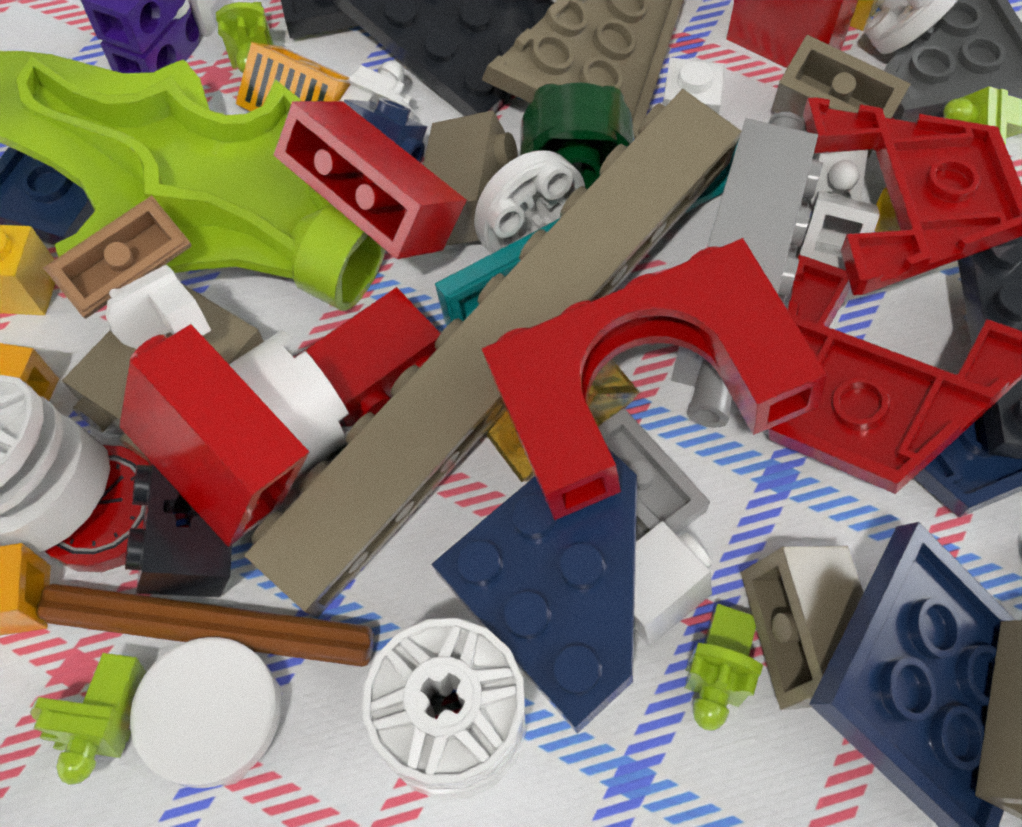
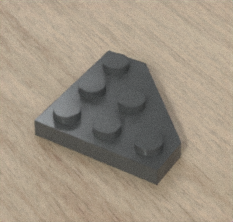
M958 0L930 29L908 45L897 50L884 71L911 83L895 111L894 119L916 122L919 114L944 117V107L948 102L988 86L1008 90L1009 96L1022 99V22L1008 0Z

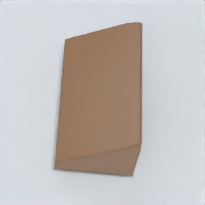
M150 196L43 268L81 316L87 319L107 305V301L111 299L109 295L110 290L120 289L164 266L192 245L153 196Z

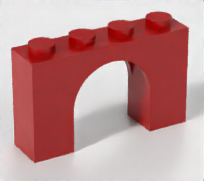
M743 238L722 247L712 246L702 249L687 262L658 274L648 273L630 281L623 289L594 301L585 300L577 302L566 308L557 317L531 328L513 329L502 335L497 342L481 348L493 381L554 520L621 492L616 463L587 405V399L591 385L599 371L612 358L630 348L644 344L665 343L687 348L702 356L720 375L753 435L820 406L827 373Z

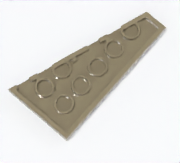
M557 0L548 8L545 16L533 28H527L502 57L500 55L497 56L487 66L482 80L529 103L533 101L535 91L545 84L562 85L583 82L599 86H614L621 90L624 95V102L631 112L635 139L639 135V127L646 117L683 0Z

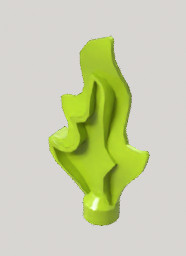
M0 51V143L51 166L83 188L95 210L76 234L55 244L58 257L145 199L153 196L192 245L189 249L165 264L174 273L240 267L294 279L298 289L341 311H346L356 305L371 286L383 261L385 249L273 156L292 101H301L276 79L263 106L246 114L224 115L209 109L201 80L184 59L155 72L120 73L53 54L29 51Z

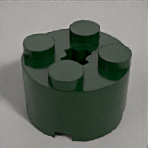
M583 82L562 85L551 83L539 87L535 91L533 101L525 110L521 120L520 156L534 151L555 152L564 157L580 172L585 188L588 189L601 176L600 169L613 149L620 144L628 147L634 141L632 115L624 102V95L621 90L614 86H599Z

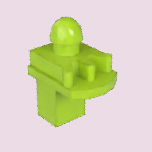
M235 2L224 5L216 12L218 35L223 39L233 69L238 68L240 72H244L251 42L274 45L261 2Z
M988 86L964 97L955 98L944 107V118L998 126L1005 145L1006 138L1022 133V99L1009 96L1008 90Z
M717 604L712 613L705 642H698L685 670L689 673L684 688L700 694L699 698L694 699L693 703L694 720L701 728L709 731L719 729L726 722L729 715L728 704L739 707L748 696H754L757 681L763 668V664L749 657L756 630L753 615L721 604Z
M102 653L83 703L38 697L30 711L33 719L36 720L34 729L42 732L41 739L54 741V749L65 750V752L59 754L56 766L58 777L62 782L68 785L80 784L90 777L97 764L94 760L96 755L121 758L125 744L131 735L129 725L134 695L141 680L147 673L137 657Z

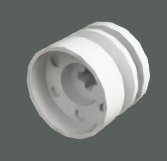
M0 375V546L23 543L34 553L46 551L70 537L92 514L105 492L110 472L108 451L93 435L70 417L61 415L51 402L39 396L20 378Z
M459 618L427 619L398 632L375 656L363 684L362 719L374 749L412 790L438 800L469 799L496 786L517 761L526 735L524 679L511 650L487 628ZM453 689L457 690L456 693L462 708L460 712L456 714L450 710H444L438 719H435V712L429 701L431 697L436 694L446 698Z

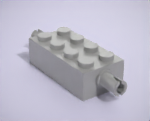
M792 112L776 113L771 116L769 123L745 118L707 248L712 246L722 247L743 238L783 303L785 296L788 297L799 263V259L795 258L796 246H801L811 214V209H807L808 201L802 200V197L813 198L823 166V162L812 160L818 134L805 132L803 119ZM679 346L671 381L695 387L692 401L687 409V416L692 421L703 426L712 428L726 426L733 398L723 380L706 359L687 348Z

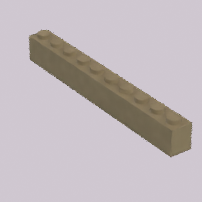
M683 88L666 106L661 103L655 105L642 121L638 130L639 135L628 147L623 144L618 145L608 155L600 169L601 176L588 189L580 186L569 196L561 209V218L548 232L540 229L531 236L521 250L519 256L521 261L509 274L504 276L502 273H499L486 284L478 297V307L464 321L457 318L441 332L435 343V349L437 350L421 367L412 365L400 375L391 389L393 397L376 415L373 412L365 414L353 425L346 436L345 441L348 445L331 463L322 461L306 475L299 487V491L302 494L284 513L280 510L272 513L257 527L251 538L255 544L244 556L304 612L318 618L506 411L481 348L497 342L502 335L513 329L531 328L557 317L566 308L577 302L585 300L594 301L611 294L727 167L742 131Z

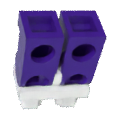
M80 0L97 38L103 40L100 45L111 70L120 73H150L183 59L187 61L198 47L201 35L209 37L216 29L211 8L218 0Z

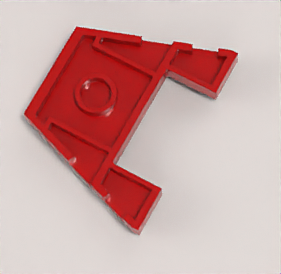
M818 97L807 99L803 118L807 132L818 134L814 153L875 150L901 230L846 235L841 248V254L853 296L867 294L1022 237V184L998 126L919 114L915 123L885 118L883 109L880 107L860 104L858 112L854 113L829 109L830 99Z
M799 255L797 258L799 263L793 282L788 311L826 371L827 378L820 406L769 428V440L896 494L1022 379V331L987 319L958 374L947 372L829 328L851 289L847 272L841 268Z

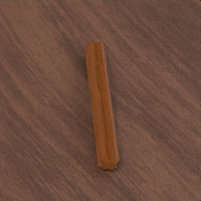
M54 583L44 587L36 608L37 616L49 624L179 642H188L206 637H220L237 641L253 652L360 667L368 665L374 648V633L370 627L365 625Z

